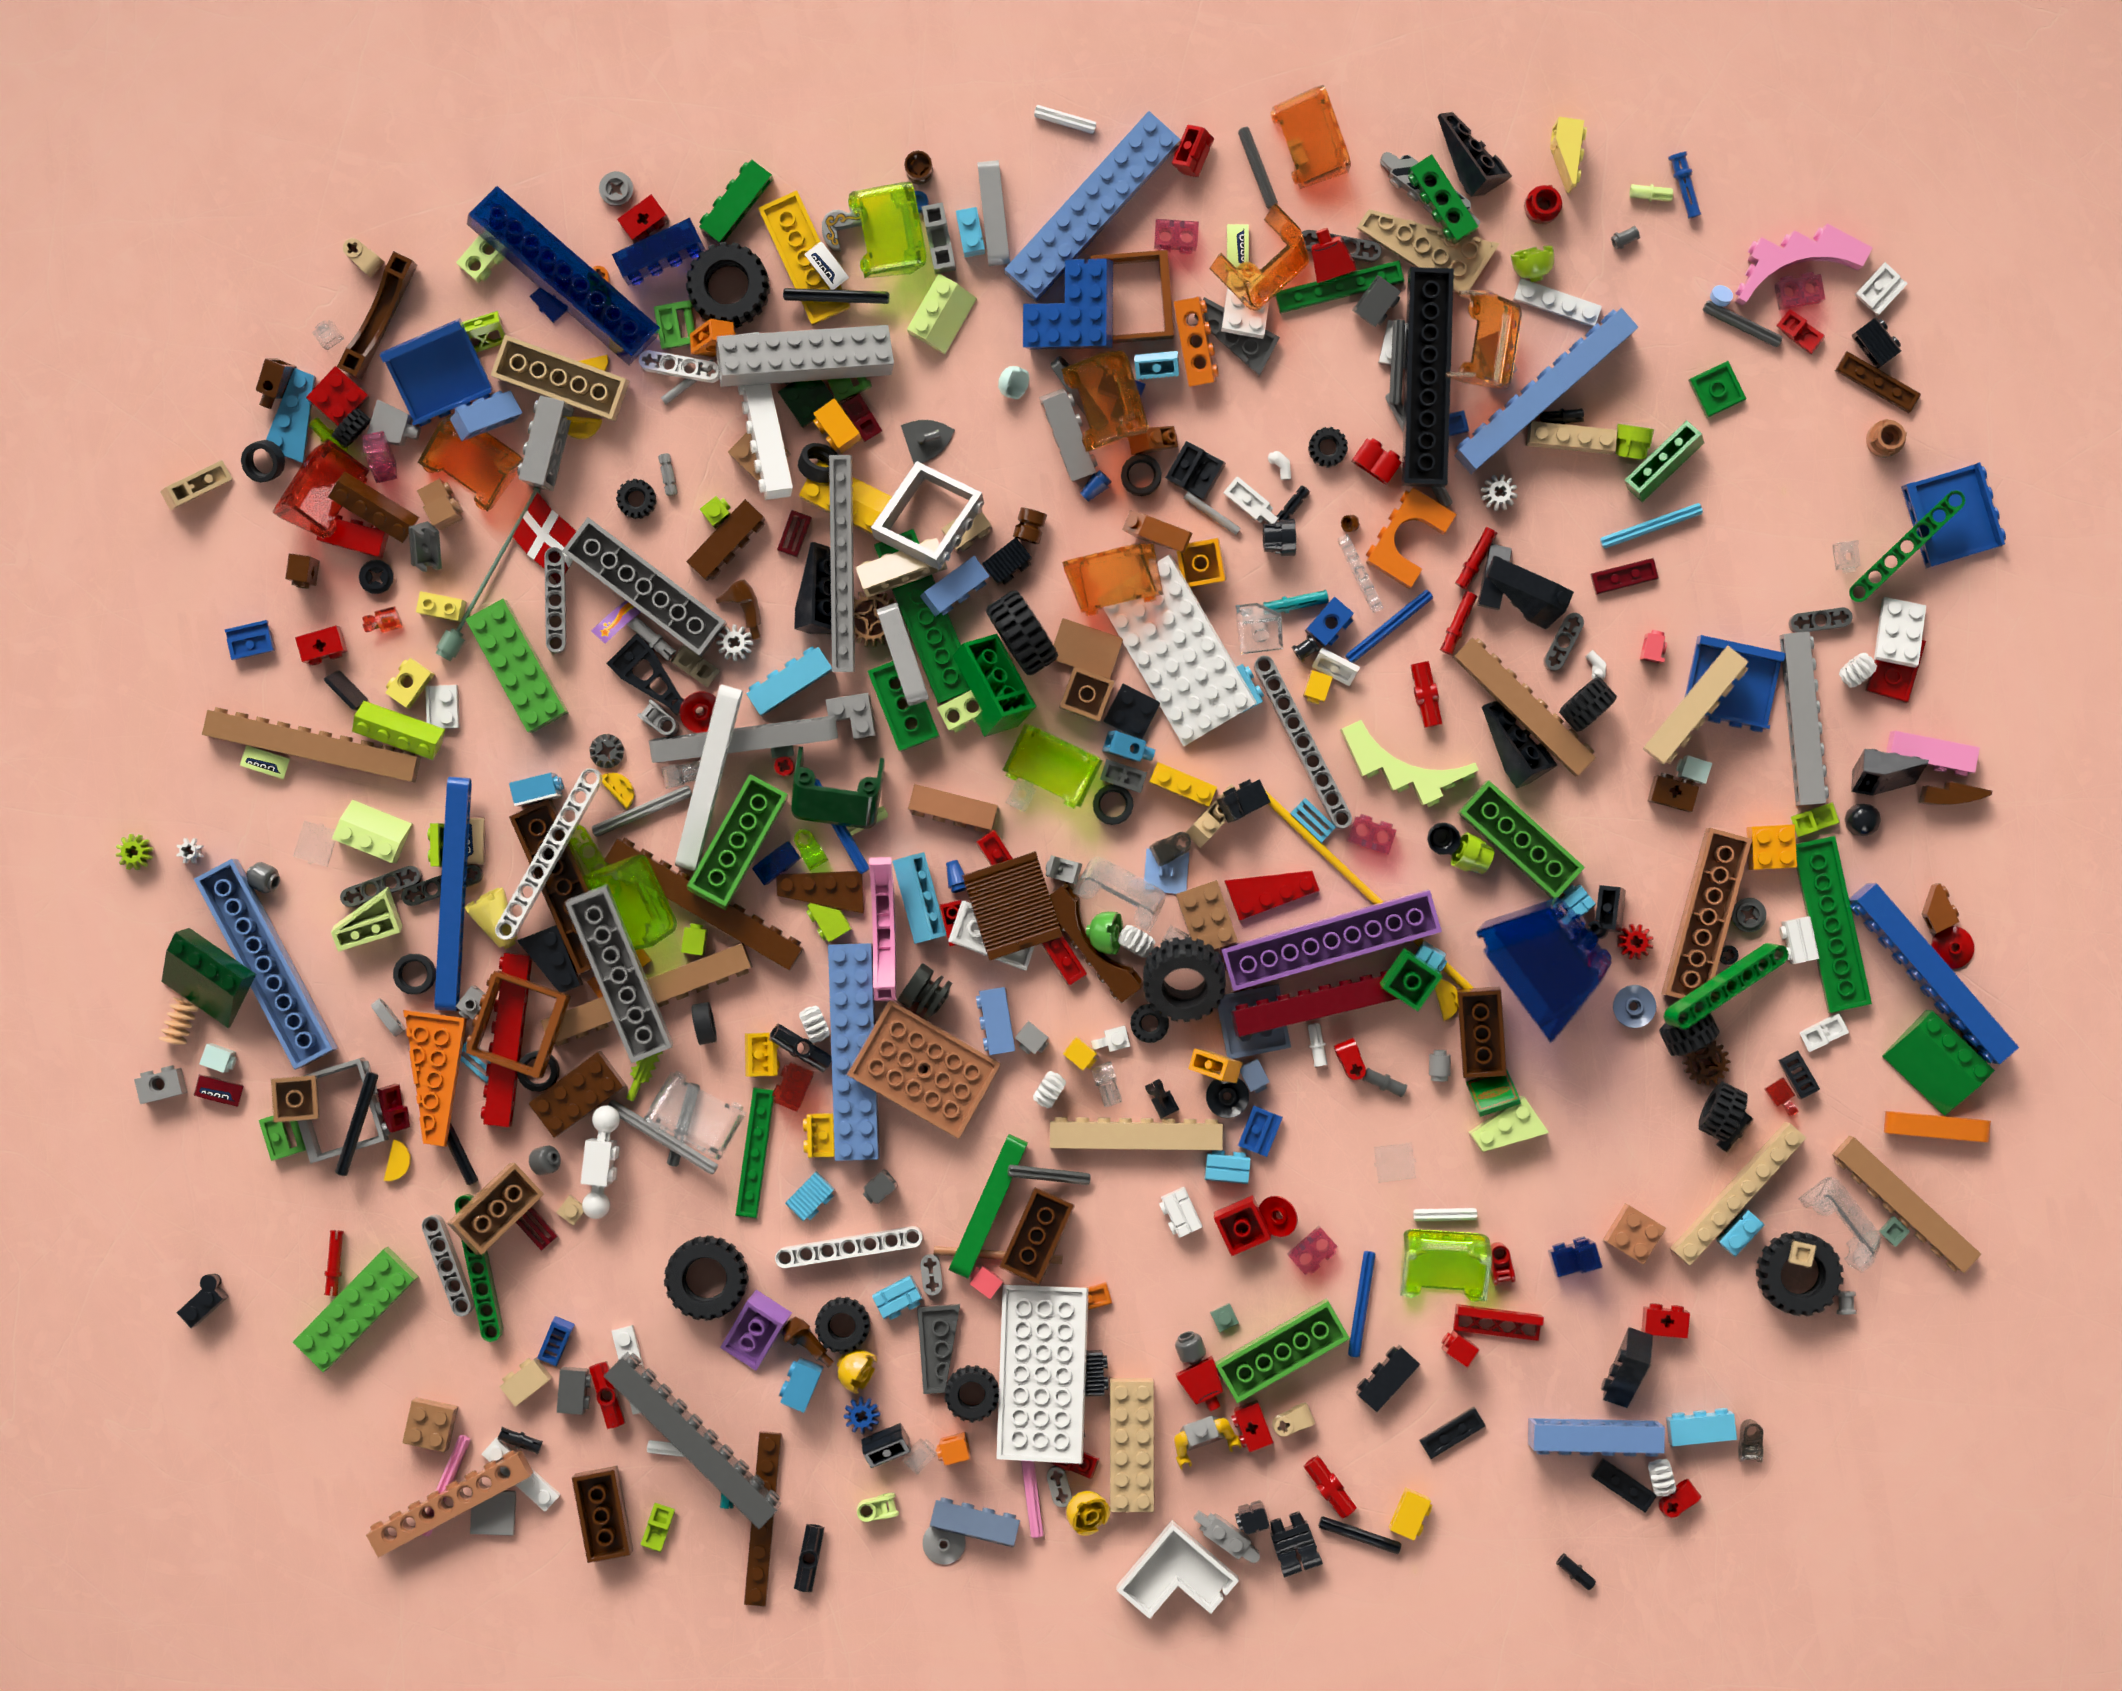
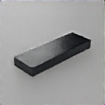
M1472 1407L1419 1439L1430 1459L1486 1425L1476 1408Z
M1604 1458L1601 1459L1591 1474V1477L1645 1513L1657 1497L1653 1491Z

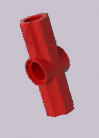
M1429 661L1410 665L1415 685V700L1420 708L1424 728L1443 724L1438 705L1439 694L1436 683L1433 682Z
M605 1361L589 1366L597 1393L596 1400L600 1404L607 1429L625 1424L626 1422L618 1399V1390L604 1377L610 1370L608 1362ZM604 1390H609L612 1393L611 1400L603 1398L602 1392Z
M1318 1455L1308 1460L1303 1467L1317 1484V1489L1326 1501L1329 1500L1342 1519L1352 1514L1357 1507L1344 1491L1343 1485L1335 1474L1329 1471Z

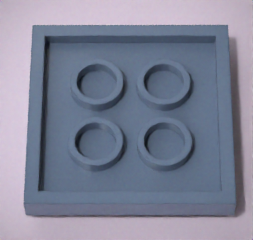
M1279 984L1225 994L1224 998L1221 999V1004L1217 1009L1228 1058L1235 1059L1291 1048L1287 1026L1236 1037L1230 1011L1236 1010L1235 1006L1248 1003V1007L1255 1006L1256 1001L1267 998L1269 1002L1276 1001L1277 996L1281 995Z

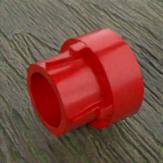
M1552 185L1535 187L1527 195L1524 202V210L1527 217L1537 224L1552 222L1562 209L1561 195ZM1545 200L1549 205L1548 209H1540L1538 201Z

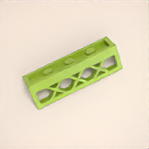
M498 311L462 322L469 338L474 337L480 340L479 344L474 346L476 352L502 344L505 332L501 325ZM498 330L501 338L494 340L487 338L489 332Z

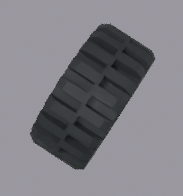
M720 242L719 246L714 244L708 246L709 250L705 252L702 250L698 253L699 257L697 260L693 259L690 264L691 270L687 272L688 283H686V290L692 305L704 320L716 319L733 322V326H736V328L741 327L742 323L745 322L749 324L753 321L754 316H759L762 313V307L766 306L768 302L767 296L770 294V280L763 263L756 254L752 253L751 249L746 246L743 248L738 243L733 242L732 245H729L727 242ZM727 266L741 269L748 279V290L744 297L733 304H720L715 301L708 289L711 276L720 268Z
M1018 591L1009 592L987 607L988 617L1026 675H1034L1057 659L1058 653L1052 641Z
M1179 937L1172 938L1171 942H1168V940L1162 942L1160 948L1158 946L1152 950V955H1148L1143 970L1145 998L1147 1002L1151 1003V1008L1154 1011H1160L1162 1017L1167 1018L1169 1016L1172 1021L1183 1019L1184 1022H1190V1019L1193 1018L1197 1021L1202 1019L1204 1014L1206 1016L1210 1015L1213 1012V1008L1216 1009L1221 1004L1226 987L1224 962L1221 961L1220 954L1217 951L1214 952L1213 946L1210 944L1204 945V941L1201 939L1194 941L1192 937H1185V939L1179 940ZM1182 968L1195 970L1204 977V981L1199 986L1190 990L1175 989L1169 986L1164 979L1172 971Z
M1793 1231L1790 1234L1786 1232L1781 1234V1237L1778 1239L1773 1238L1770 1241L1771 1244L1763 1248L1762 1252L1764 1254L1757 1261L1759 1264V1269H1756V1276L1759 1277L1757 1283L1763 1291V1296L1776 1308L1795 1316H1811L1813 1312L1820 1313L1824 1311L1826 1305L1831 1306L1834 1303L1833 1297L1835 1295L1839 1296L1841 1290H1838L1839 1284L1843 1285L1844 1280L1841 1277V1272H1844L1843 1265L1839 1263L1840 1257L1838 1253L1834 1252V1248L1823 1239L1800 1231ZM1793 1240L1816 1246L1813 1259L1818 1266V1278L1814 1286L1802 1294L1788 1291L1781 1281V1270L1784 1263L1789 1259Z
M709 1235L706 1237H695L682 1244L668 1260V1265L665 1267L664 1272L666 1274L664 1279V1286L667 1288L666 1294L668 1299L671 1298L673 1301L672 1305L676 1309L679 1308L685 1316L690 1315L693 1319H705V1321L717 1317L720 1318L732 1311L745 1294L749 1278L747 1275V1263H744V1256L735 1249L736 1246L732 1243H727L726 1239L721 1237L714 1238V1236ZM700 1258L715 1259L724 1267L726 1272L724 1289L721 1293L711 1298H702L694 1294L686 1281L689 1266Z

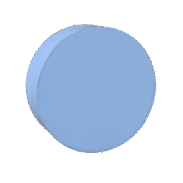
M1722 285L1715 286L1710 294L1712 302L1722 307L1728 306L1733 298L1732 291Z

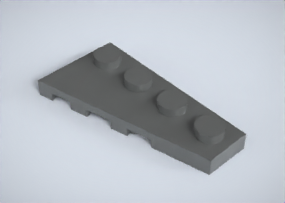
M1204 297L1203 300L1206 301L1207 313H1204L1205 321H1209L1211 333L1260 376L1280 337L1265 330L1263 339L1222 332L1224 307ZM1195 314L1194 318L1199 321L1198 316Z
M960 1304L917 1307L923 1394L945 1393Z

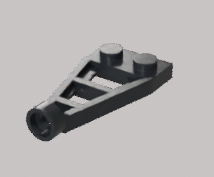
M636 633L606 664L622 680L666 705L676 716L679 715L684 698L680 696L654 650ZM643 659L648 660L653 668V675L648 680H641L632 672L633 668ZM658 677H661L668 687V690L663 695H659L650 688V685ZM674 699H678V701L675 702L674 705H672V701Z

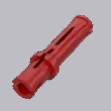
M1485 527L1467 562H1464V568L1455 582L1456 585L1463 589H1468L1472 578L1479 572V566L1498 534L1495 530Z
M1468 591L1464 592L1454 619L1446 630L1447 634L1440 648V651L1443 653L1453 654L1459 638L1463 636V628L1478 597L1477 595Z
M330 1230L327 1271L324 1273L326 1276L324 1295L330 1296L331 1287H333L332 1296H338L339 1277L342 1276V1272H340L344 1233L342 1230H338L337 1239H335L336 1230Z

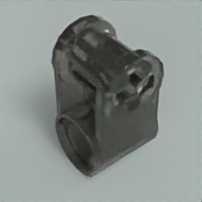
M1178 832L1166 839L1155 842L1149 846V849L1160 867L1189 852L1191 838L1185 832ZM1179 839L1186 841L1185 847L1177 846Z
M1747 1419L1740 1426L1739 1461H1744V1459L1757 1460V1462L1763 1461L1764 1433L1762 1427L1755 1420ZM1755 1426V1434L1747 1435L1749 1427Z

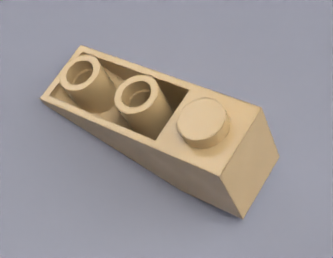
M1230 784L1226 790L1233 788L1234 786ZM1223 793L1185 832V835L1199 848L1226 821L1217 801L1224 797Z

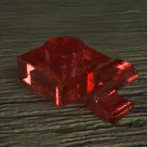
M396 606L375 611V617L372 615L362 617L364 622L362 626L365 632H371L380 628L383 633L402 628V620Z
M1784 1077L1764 1088L1775 1107L1782 1104L1789 1116L1799 1112L1790 1100L1795 1094Z

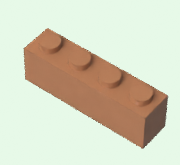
M914 784L908 809L913 810L912 815L924 818L925 814L932 815V820L945 823V820L948 819L954 821L953 825L966 828L968 824L975 826V831L987 833V829L992 831L998 805Z

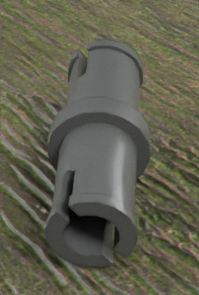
M1370 1068L1366 1069L1362 1079L1378 1086L1382 1091L1387 1090L1400 1097L1404 1096L1407 1089L1406 1084L1390 1078L1388 1074L1382 1075Z

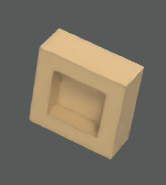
M569 1195L556 1213L574 1226L584 1211L582 1203L572 1195Z
M1793 1240L1788 1262L1811 1267L1816 1246Z

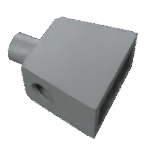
M377 400L366 439L373 443L404 446L407 437L418 440L421 428L411 425L412 418L409 414Z

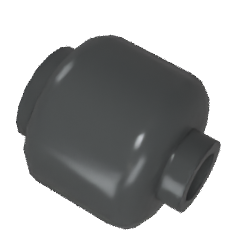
M258 862L247 870L246 877L249 886L262 893H269L275 890L280 883L278 870L266 863Z
M548 1145L536 1148L529 1155V1166L537 1175L553 1173L560 1167L561 1157L558 1150L553 1146Z
M1187 1331L1178 1336L1175 1348L1179 1359L1183 1363H1189L1190 1365L1200 1363L1202 1361L1201 1358L1206 1354L1202 1337L1193 1331Z

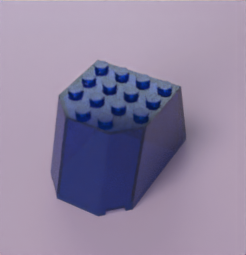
M1558 897L1487 920L1476 931L1477 937L1483 938L1486 948L1483 949L1485 955L1550 1043L1556 1039L1601 983L1612 964L1610 953L1605 948L1602 949L1600 947L1598 937L1593 931L1589 932L1586 928L1584 918L1579 913L1576 914L1565 901Z

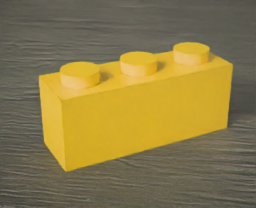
M1157 762L1149 781L1153 785L1206 807L1210 806L1217 786L1160 762Z

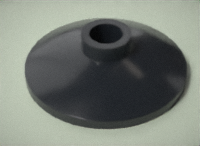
M1239 1078L1237 1083L1214 1079L1207 1088L1206 1101L1210 1110L1217 1116L1233 1118L1240 1115L1246 1109L1249 1101V1092L1245 1083ZM1225 1092L1231 1093L1229 1100L1223 1098Z

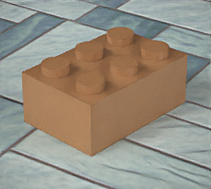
M1217 880L1175 894L1192 940L1201 939L1204 941V945L1210 944L1214 949L1238 942Z

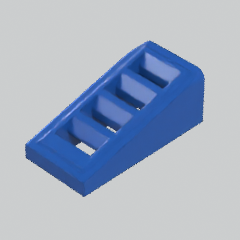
M555 1316L537 1359L557 1367L575 1324ZM552 1334H555V1335H557V1336H559V1337H562V1338H564V1339H563V1340H560V1339H558V1338H556V1337H553ZM550 1342V1343H553V1344H555V1345H558V1346H560V1349H559V1348H556V1347H554V1346H552V1345H549L548 1343ZM545 1350L557 1354V1356L555 1357L550 1354L545 1353Z

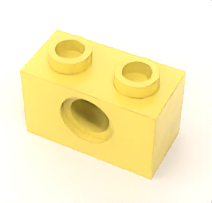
M420 591L416 613L461 622L465 612L466 601Z
M412 658L402 662L398 669L400 671L396 678L392 677L386 685L387 691L385 692L409 709L435 675ZM411 676L413 684L411 687L406 688L403 683L404 679Z

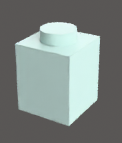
M1686 755L1683 759L1680 758L1676 771H1679L1678 777L1699 784H1706L1712 763Z
M213 1043L206 1044L199 1064L222 1073L229 1072L235 1066L237 1058L234 1056L236 1051Z

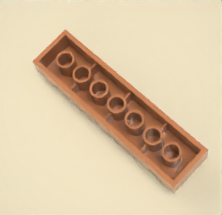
M1714 828L1705 829L1661 994L1682 999L1715 977L1752 839Z

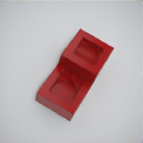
M1791 309L1787 311L1776 325L1786 336L1810 354L1815 351L1825 338L1824 334L1809 325L1806 319Z

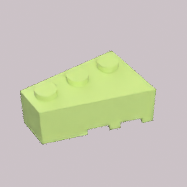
M389 886L334 925L331 934L338 952L400 933L403 925Z
M1520 1096V1105L1498 1111L1468 1133L1479 1149L1484 1152L1549 1132L1526 1098Z

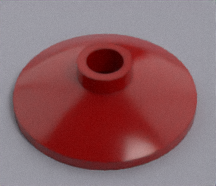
M705 691L694 692L687 696L680 707V719L683 725L695 733L708 732L717 697ZM698 707H703L701 713H696Z
M1950 926L1936 933L1931 942L1933 949L1951 969L1965 966L1974 954V942L1971 935L1963 928L1957 926ZM1953 944H1957L1958 950L1956 952L1952 951L1951 949Z
M1270 1196L1261 1202L1259 1209L1271 1235L1286 1237L1296 1229L1298 1223L1297 1212L1287 1199L1280 1196Z

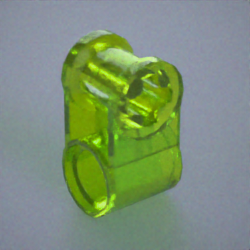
M801 829L795 833V845L810 871L828 861L823 849L810 831ZM800 833L809 835L810 838L807 839V845L798 842Z

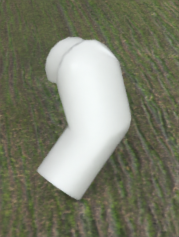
M1279 451L1270 453L1268 461L1270 464H1276L1280 467L1281 480H1290V460Z
M1592 650L1585 657L1593 665L1591 677L1592 679L1600 677L1604 680L1606 676V662Z

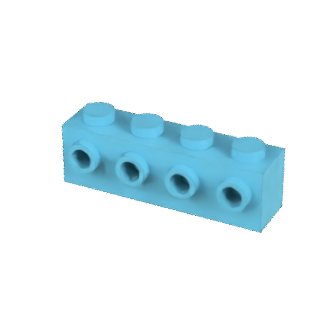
M812 646L803 652L804 656L799 660L793 658L785 664V669L780 672L778 670L771 672L766 676L768 680L762 684L758 681L748 688L750 691L746 694L761 716L767 714L832 671V666L819 647L814 648Z
M925 852L893 860L914 944L946 936Z

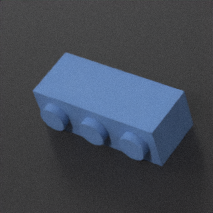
M511 390L505 393L498 391L486 400L482 397L474 401L470 406L463 404L457 407L450 420L461 441L516 421L522 414V411Z
M973 556L926 590L920 597L935 617L940 613L944 616L953 609V603L956 601L962 603L970 597L968 592L972 589H975L977 592L986 585L985 580L989 577V574L977 558Z
M1005 987L979 991L980 995L976 996L978 1009L982 1008L983 1017H979L981 1030H986L987 1038H983L984 1050L989 1051V1055L1015 1051Z

